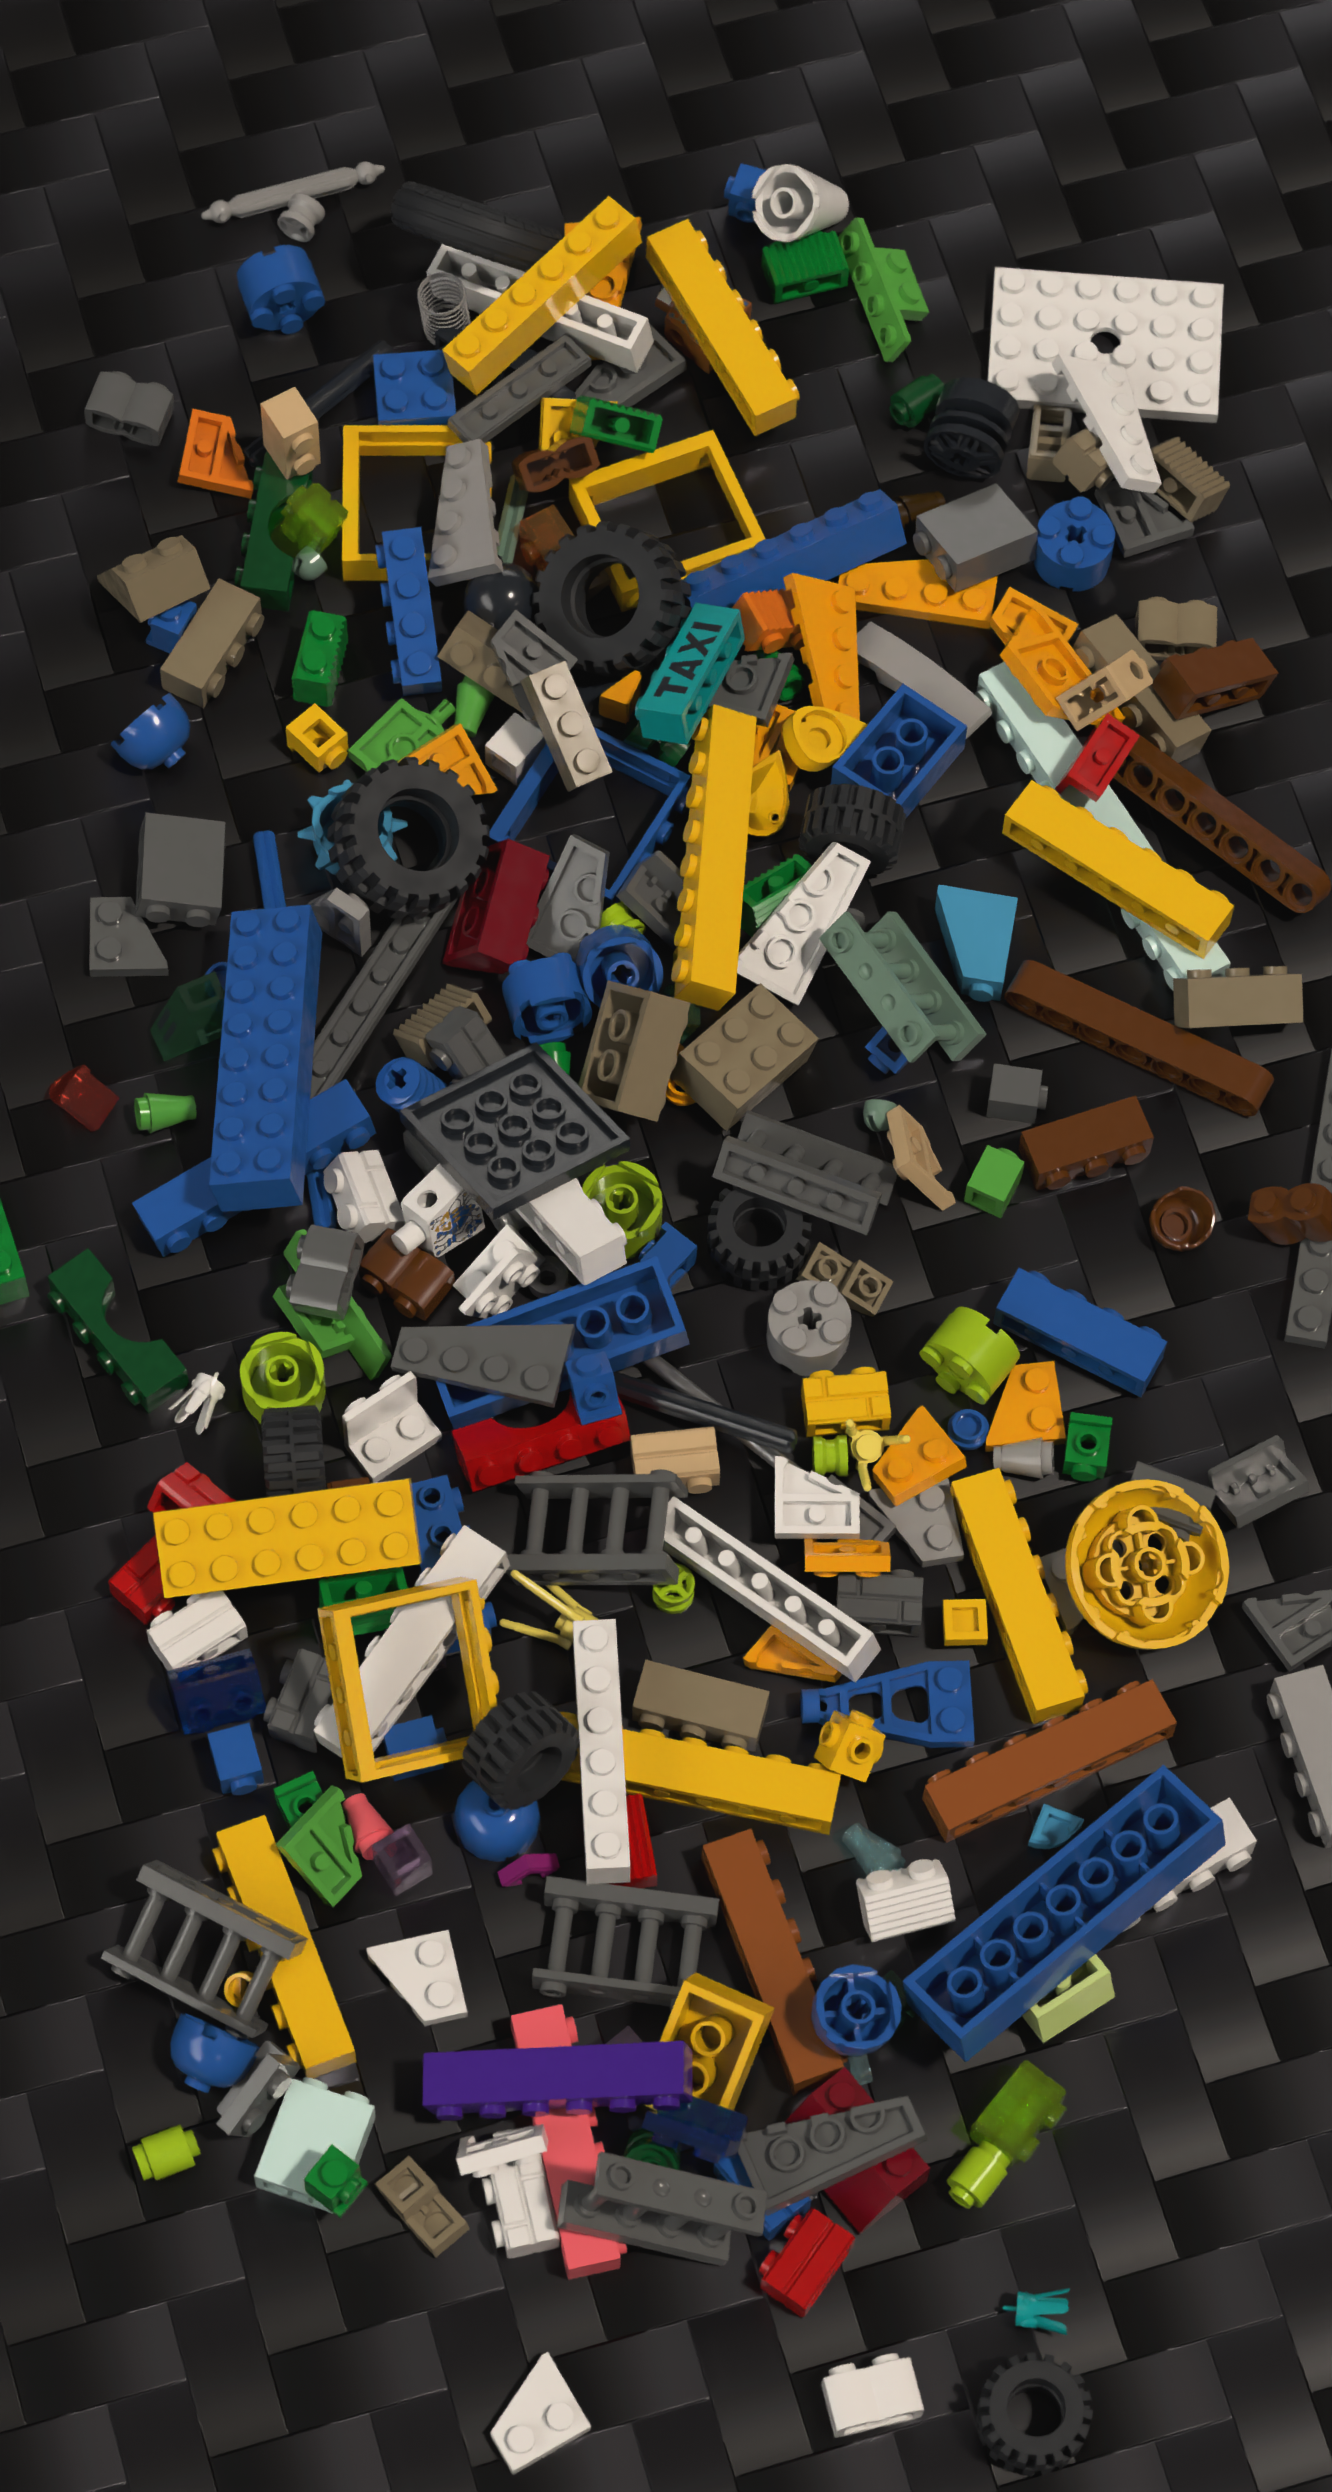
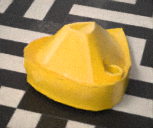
M805 706L788 717L782 726V736L785 748L792 761L800 769L808 772H817L835 764L868 724L828 708Z
M781 750L776 751L753 767L748 835L769 837L779 832L786 823L789 794L786 769ZM778 815V817L773 821V816Z

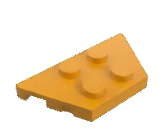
M1035 603L1030 608L1000 654V657L1010 668L1011 673L1019 680L1032 697L1035 705L1041 709L1045 716L1069 720L1056 697L1092 673L1039 603ZM1097 687L1090 691V696L1094 702L1099 703L1104 699L1100 688ZM1118 707L1108 712V714L1121 723L1125 719V716ZM1105 715L1090 724L1097 725Z

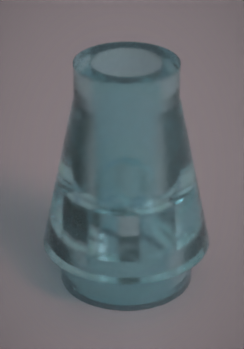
M855 1823L843 1835L842 1842L850 1849L867 1876L877 1870L891 1872L892 1870L898 1871L904 1867L905 1859L900 1855L901 1849L869 1831L861 1823Z

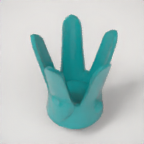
M1070 2288L1040 2294L1018 2291L1017 2306H1003V2309L1016 2311L1015 2327H1039L1067 2335V2328L1063 2323L1038 2315L1066 2313L1069 2309V2302L1066 2298L1043 2297L1069 2292Z

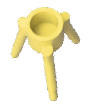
M848 1419L846 1421V1434L850 1437L848 1440V1451L853 1459L857 1460L855 1468L859 1472L861 1484L865 1491L871 1490V1481L867 1470L868 1463L879 1459L885 1446L909 1443L911 1438L908 1435L880 1437L878 1433L869 1429L857 1430L854 1421Z
M511 1571L512 1578L561 1613L555 1624V1628L561 1632L559 1635L506 1619L499 1621L501 1627L556 1643L569 1651L573 1645V1621L599 1620L592 1615L591 1611L577 1603L560 1586L545 1585L560 1599L558 1600L519 1571Z

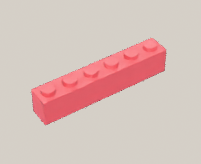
M562 2004L511 2015V2030L516 2049L572 2046L571 2043L578 2042L573 2016L565 2018ZM594 2107L592 2113L585 2115L568 2114L566 2109H549V2115L531 2117L533 2126L544 2124L548 2137V2148L546 2152L541 2153L556 2224L558 2222L562 2184L567 2180L592 2186L595 2184L597 2155L605 2151L602 2142L594 2143L591 2127L598 2126ZM558 2228L568 2280L620 2268V2254L627 2253L626 2243Z

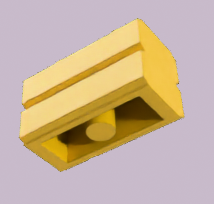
M859 1367L853 1369L851 1374L834 1375L832 1371L820 1370L811 1373L809 1378H802L801 1398L806 1437L846 1434V1421L848 1419L854 1421L857 1430L882 1431L890 1429L891 1408L885 1371L875 1372V1369L872 1367Z

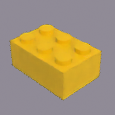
M696 1972L685 1979L659 2042L684 2041L692 2049L693 2103H680V2109L656 2111L717 2137L727 2128L775 2008ZM645 2105L653 2109V2105Z

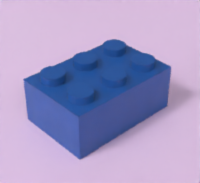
M903 683L833 765L831 784L860 785L880 791L884 795L896 800V803L903 807L907 818L964 750L967 725Z

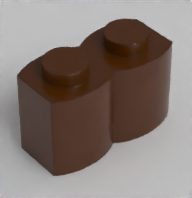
M580 436L560 439L552 444L548 450L536 449L527 451L519 455L511 463L519 489L530 492L548 490L560 483L563 478L574 479L584 477L592 473L600 465L592 439Z
M1315 1183L1301 1184L1290 1190L1277 1186L1265 1187L1252 1193L1248 1220L1269 1241L1276 1244H1294L1305 1238L1316 1242L1331 1241L1332 1193L1326 1187Z
M387 1228L361 1260L359 1267L360 1282L370 1293L376 1296H380L382 1293L394 1300L393 1305L404 1316L408 1318L416 1316L425 1321L452 1289L455 1283L454 1272L443 1262L431 1254L420 1250L418 1247L407 1255L402 1254L395 1247L391 1239V1235L396 1231Z

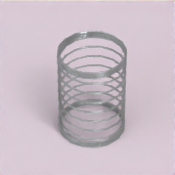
M435 273L421 282L417 298L424 333L432 344L435 345V340L433 339L435 336L431 333L435 334V332H432L430 329L438 330L430 325L437 328H449L457 325L464 319L462 324L454 328L458 329L465 323L464 327L461 328L464 329L467 323L468 325L471 323L465 288L460 279L449 273ZM448 277V278L454 279L455 281H457V282L459 283V284H457L456 282H453V281H450V280H438V281H435V282L429 284V285L422 291L423 287H424L429 281H431V280H433V279H436V278ZM437 282H451V283H454V284H456V285L458 286V287H456V286H453V285H450V284H440V285H437V286H435V287L430 288V289L423 295L424 291H425L429 286H431V285H433V284H435V283H437ZM439 286H451V287H454V288H456L457 290L460 291V292H458V291L453 290V289H450V288L438 289V290H436V291H434V292H431V293L424 299L425 295H426L429 291H431L432 289H434V288H436V287H439ZM440 290H451V291L457 292V293L459 294V295H456V294H453V293H440V294H437V295L431 297V298L425 303L426 299H427L429 296H431L433 293L438 292V291H440ZM451 294L461 299L459 300L453 297H441L439 299L432 301L426 307L429 301H431L434 297H437L439 295ZM450 298H451V299H454V300H457V301L460 302V303H456V302H453V301H442V302H440V303H438V304L433 305V306L428 310V307H429V306H431L434 302H436V301H438V300H441V299H450ZM442 303H454V304H457V306H456V305H453V304H443V305H440V304H442ZM442 308H454L453 310H450L445 313L435 312ZM457 310H460V311H458L455 315L450 316V317H447V318H436V317H434V316H447V315H450V314H452V313H455ZM462 312L461 315H459L456 319L451 320L449 322H437L429 318L431 317L438 320H446L455 317L457 314ZM463 315L462 319H460L456 324L450 326H437L429 322L432 321L437 324H448L456 321Z

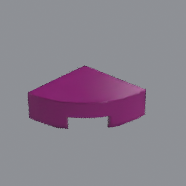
M556 1853L524 1854L500 1870L498 1875L502 1886L521 1885L522 1879L529 1874L541 1873L543 1878L557 1871L560 1865Z

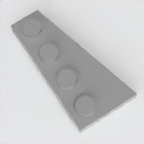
M481 439L450 445L446 448L428 579L436 587L473 579L482 575L503 572L502 560L497 554V547L500 546L499 533L494 529L493 516L496 515L495 502L490 497V488L493 484L488 446Z

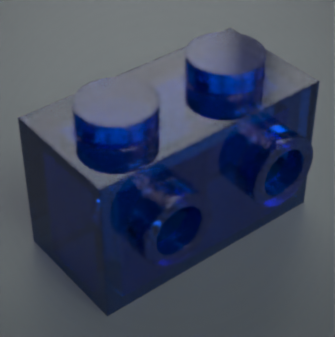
M250 1648L167 1671L177 1716L184 1735L193 1732L204 1733L210 1731L215 1726L233 1721H247L258 1714L265 1713L264 1695L258 1669Z

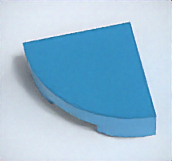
M1044 1804L1028 1846L1037 1849L1059 1847L1069 1842L1079 1832L1084 1819Z

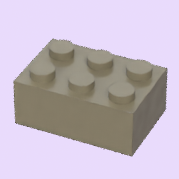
M608 980L578 1086L599 1106L657 1122L660 1111L666 1102V1089L671 1072L676 1066L677 1050L682 1032L688 1023V1011L691 1003Z
M760 983L679 1053L676 1066L671 1072L670 1078L719 1125L728 1131L745 1116L747 1110L751 1111L808 1061L819 1038Z

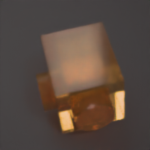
M554 505L520 521V543L522 544L521 551L530 566L536 565L541 571H545L548 565L544 558L549 550L558 551L561 548L558 540L567 533L574 536Z

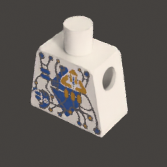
M438 1164L403 1198L401 1208L405 1225L391 1235V1239L395 1247L404 1255L409 1254L419 1246L432 1256L440 1257L485 1228L482 1208Z

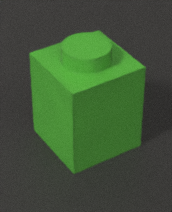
M987 1145L967 1183L964 1202L1002 1218L1022 1179L1025 1161L1020 1160L1014 1152L1008 1149H996Z

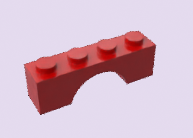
M570 1392L569 1401L565 1409L551 1421L539 1426L513 1428L504 1426L489 1418L452 1430L458 1462L472 1492L514 1479L515 1476L527 1475L531 1472L629 1441L631 1437L626 1412L619 1396V1404L622 1410L621 1415L582 1425Z

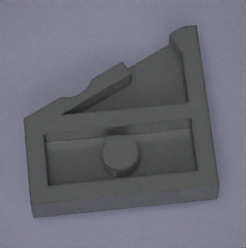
M1117 480L1110 482L1103 489H1099L1096 486L1094 495L1100 508L1113 523L1115 540L1124 558L1193 536V524L1188 519L1183 522L1168 510L1169 504L1159 496L1121 488Z

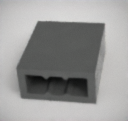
M996 483L917 515L916 533L913 535V542L918 553L922 556L925 555L934 566L938 577L941 580H946L951 588L958 592L1035 560L1038 531Z
M145 813L139 831L136 917H144L149 921L157 923L170 920L186 922L193 927L215 926L222 908L225 822Z

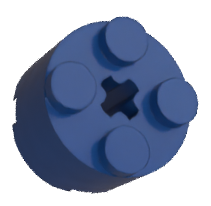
M280 245L274 247L276 253L264 256L262 251L249 257L237 271L238 288L254 327L264 330H281L284 334H293L298 332L303 327V322L313 316L325 304V298L306 252L297 246Z
M1075 497L1072 500L1060 502L1050 507L1042 515L1037 525L1036 559L1034 560L1037 573L1047 584L1060 589V586L1073 588L1072 591H1084L1096 586L1105 578L1111 563L1115 541V530L1112 521L1102 509L1092 504L1085 497Z
M609 925L594 931L582 939L576 956V964L579 968L583 988L588 998L597 1007H601L608 980L655 993L659 992L663 982L662 963L650 942L638 929L624 925ZM624 964V967L621 968V974L615 976L613 972L616 971L617 966Z
M564 952L557 953L551 957L531 962L529 960H519L509 966V975L503 982L502 993L513 1032L520 1040L521 1035L528 1037L529 1043L532 1044L535 1042L538 1045L560 1042L573 1036V1028L581 1022L583 1027L590 1022L592 1008L582 985L578 965L572 961L570 954Z

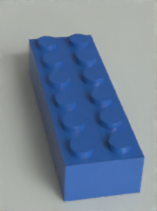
M658 1255L608 1273L586 1286L581 1283L467 1325L574 1324L575 1333L567 1361L605 1351L613 1372L690 1344ZM566 1367L559 1392L570 1389ZM436 1381L454 1430L531 1403Z

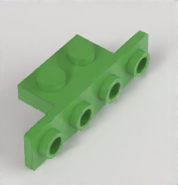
M855 217L839 235L838 240L884 361L893 362L911 342V337L904 320L922 321L929 313V310L905 250L874 247L864 219Z
M305 1229L296 1231L284 1250V1256L295 1272L300 1264V1259L297 1258V1246L300 1237L307 1234ZM287 1284L277 1288L273 1298L299 1336L306 1342L312 1343L318 1349L322 1359L349 1349L370 1380L380 1376L392 1357L391 1352L352 1296L344 1320H338L295 1311L289 1303L290 1298L286 1297Z

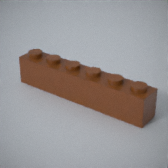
M1151 1679L1143 1684H1140L1139 1681L1128 1683L1117 1691V1696L1103 1702L1101 1698L1092 1700L1079 1709L1080 1713L1066 1720L1064 1716L1056 1717L1045 1723L1041 1727L1042 1731L1030 1737H1027L1026 1734L1017 1735L1003 1745L1004 1749L991 1755L987 1751L979 1753L970 1758L965 1763L966 1767L953 1773H951L950 1769H946L930 1777L927 1781L928 1784L924 1787L922 1799L945 1843L1173 1737L1177 1722L1154 1680Z
M752 1829L702 1846L701 1859L715 1895L719 1899L720 1908L756 2000L775 2008L767 2030L793 2095L821 2086L844 2068L843 2063L848 2062V2057L828 2048L815 2032L811 2013L813 1998L816 1994L812 1983L817 1982L816 1974L809 1957L802 1959L796 1945L801 1943V1936L794 1918L786 1919L781 1905L786 1903V1898L780 1881L778 1879L771 1880L766 1865L771 1864L766 1845L762 1839L759 1841L755 1840Z

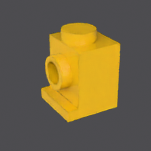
M314 703L286 726L287 746L292 751H297L319 773L327 766L330 769L339 767L346 759L348 754L346 751L348 750L347 733L317 704Z

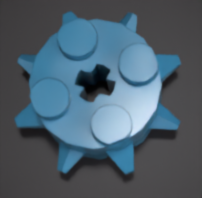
M345 780L342 785L332 787L324 798L311 796L308 799V803L313 809L312 826L297 832L299 838L313 840L318 856L315 867L319 870L325 868L332 874L339 871L340 867L338 862L331 863L328 850L335 845V842H330L327 839L328 827L335 822L331 815L335 806L342 800L341 796L354 784L350 780ZM386 807L379 814L378 834L383 848L396 861L398 857L392 848L393 832L407 827L408 822L392 818L390 807Z

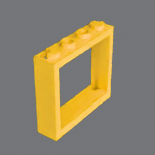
M343 425V581L388 580L386 568L378 569L377 554H359L360 456H445L447 446L463 443L448 425ZM486 442L485 444L488 446L489 459H490V464H491V463H492L491 442ZM492 487L490 488V497H492ZM425 554L427 576L429 574L431 554Z
M714 430L658 448L654 453L647 452L597 469L584 477L569 479V501L580 525L590 524L596 527L601 520L594 505L711 465L746 539L681 561L687 572L681 580L685 579L692 572L709 568L720 563L725 557L737 555L765 540ZM621 563L605 568L604 570L611 579L609 587L621 613L637 608L639 588L636 577L628 580Z
M456 1577L317 1608L346 1779L362 1783L463 1759V1750L467 1746L469 1738L468 1736L374 1759L351 1617L451 1595L473 1731L480 1720L490 1710L498 1706L496 1694L499 1692V1682L496 1673L491 1669L489 1652L492 1650V1640L488 1629L484 1627L482 1610L485 1607V1598L479 1597L477 1579Z

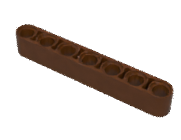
M1140 735L1113 777L1290 910L1296 913L1309 912L1329 895L1331 881L1322 869ZM1144 766L1149 768L1153 779L1146 775ZM1175 789L1183 794L1184 802L1176 796ZM1207 813L1215 818L1216 826L1208 820ZM1238 836L1247 842L1248 849L1240 844ZM1270 860L1279 866L1280 873L1272 868ZM1302 884L1309 887V889L1312 892V896H1309L1304 892Z
M1024 960L1004 995L1005 1000L1013 1008L1244 1116H1255L1274 1082V1077L1264 1067L1034 960Z

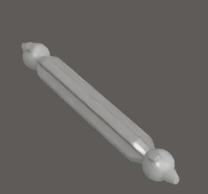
M361 162L355 169L342 167L236 195L228 203L223 200H217L201 216L205 220L224 223L231 216L243 218L288 206V202L293 194H305L315 199L351 189L358 182L365 185L371 184L385 169L383 165Z

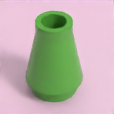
M464 676L462 683L457 684L455 724L461 723L468 737H475L478 727L495 695L469 677Z
M144 1093V1097L135 1098L134 1100L135 1119L139 1131L148 1130L149 1133H153L187 1120L196 1119V1104L193 1095L178 1096Z

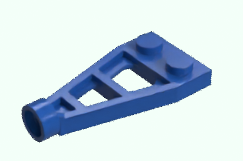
M969 1660L927 1661L859 1679L856 1683L851 1681L825 1689H801L800 1711L802 1723H819L824 1725L830 1720L834 1710L846 1715L850 1714L849 1699L851 1697L877 1693L881 1696L882 1716L875 1719L873 1726L885 1734L886 1739L929 1748L973 1747L975 1742ZM912 1687L923 1688L927 1692L928 1719L922 1723H916L897 1718L893 1714L891 1698L896 1692ZM820 1702L826 1704L827 1710L825 1712L820 1711Z

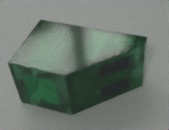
M215 971L178 986L151 1027L150 1032L164 1061L221 1038L225 991Z

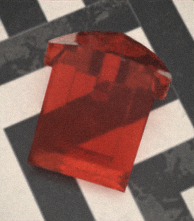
M83 1064L66 1072L50 1086L49 1094L51 1100L56 1105L65 1109L90 1131H96L115 1106L119 1097L90 1074L91 1070Z

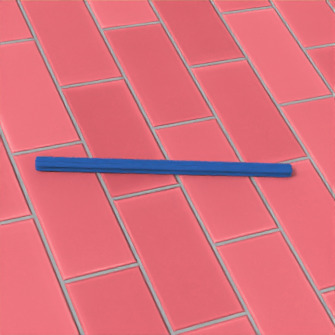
M269 830L264 832L258 831L253 836V844L264 909L286 907L275 834ZM327 1167L320 1170L314 1169L306 1174L314 1225L336 1229L337 1218L333 1196L324 1187L323 1171Z

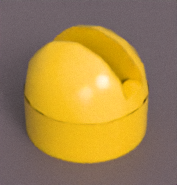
M239 1971L226 1980L224 1994L231 2005L239 2007L246 1992V1980L250 1983L254 1973Z

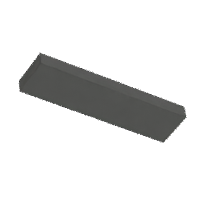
M565 334L448 419V427L463 442L481 439L486 443L540 404L541 397L548 398L591 366V358Z

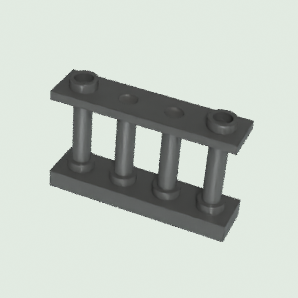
M747 1110L738 1139L727 1136L724 1139L712 1177L867 1235L871 1229L879 1203L888 1205L898 1174L891 1163Z
M656 1469L652 1470L650 1474L554 1475L546 1471H534L529 1476H515L514 1484L527 1499H531L525 1550L521 1551L520 1554H507L510 1566L506 1570V1574L516 1585L522 1584L511 1577L512 1570L519 1571L538 1585H678L679 1568L671 1557L663 1551L668 1500L673 1496L676 1498L688 1497V1489L677 1474L668 1470ZM611 1498L606 1549L602 1550L601 1554H585L582 1552L588 1499ZM628 1498H652L646 1549L642 1550L641 1553L626 1554L622 1551ZM548 1499H571L566 1547L560 1554H545L542 1552Z
M159 1860L144 1864L136 1881L148 1886L146 1891L149 1893L145 1905L125 1948L116 1945L104 1950L101 1959L111 1963V1969L116 1974L128 1979H135L137 1977L226 2024L224 2029L236 2037L248 2039L249 2037L254 2038L264 2033L269 2024L255 2017L254 2014L279 1961H284L285 1958L289 1960L300 1955L308 1938ZM173 1899L186 1906L184 1911L187 1915L162 1968L141 1957V1953L165 1901ZM211 1919L223 1925L222 1931L225 1935L201 1987H198L178 1975L202 1922ZM249 1939L261 1945L260 1951L263 1955L239 2007H235L217 1997L216 1994L240 1942Z
M547 1876L544 1905L552 1906V1910L556 1913L548 1969L533 1968L532 1988L540 1989L541 1994L549 1997L560 1998L565 1997L566 1993L670 2006L672 2011L684 1980L697 1972L702 1931L706 1930L707 1927L716 1928L719 1899L611 1884L587 1885L586 1881ZM578 1910L595 1912V1915L599 1917L591 1975L565 1972L572 1916ZM621 1915L637 1917L638 1921L642 1923L634 1981L608 1978L615 1922L621 1918ZM664 1921L681 1923V1927L685 1929L677 1987L651 1983L658 1928Z
M600 2152L597 2155L594 2186L567 2180L562 2184L557 2227L722 2266L729 2259L731 2230L759 2237L763 2234L767 2192Z

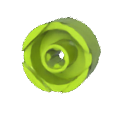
M621 1161L616 1165L607 1167L603 1165L596 1168L586 1178L582 1186L584 1194L590 1200L596 1199L607 1219L612 1224L618 1223L627 1237V1245L624 1246L626 1259L636 1257L650 1241L657 1238L662 1225L663 1197L657 1179L645 1167L629 1161Z
M957 1307L953 1313L948 1315L920 1350L919 1354L938 1373L936 1382L944 1390L951 1394H955L959 1390L975 1402L983 1405L1014 1368L1015 1363L1020 1358V1352L1006 1332L1000 1329L995 1334L986 1326L990 1321L986 1316L967 1307Z
M289 1332L270 1333L257 1339L250 1346L251 1349L240 1365L242 1394L249 1412L260 1424L265 1409L316 1405L320 1412L326 1394L324 1364L318 1349L312 1343H308L298 1338L296 1334ZM285 1378L286 1382H280L278 1379Z

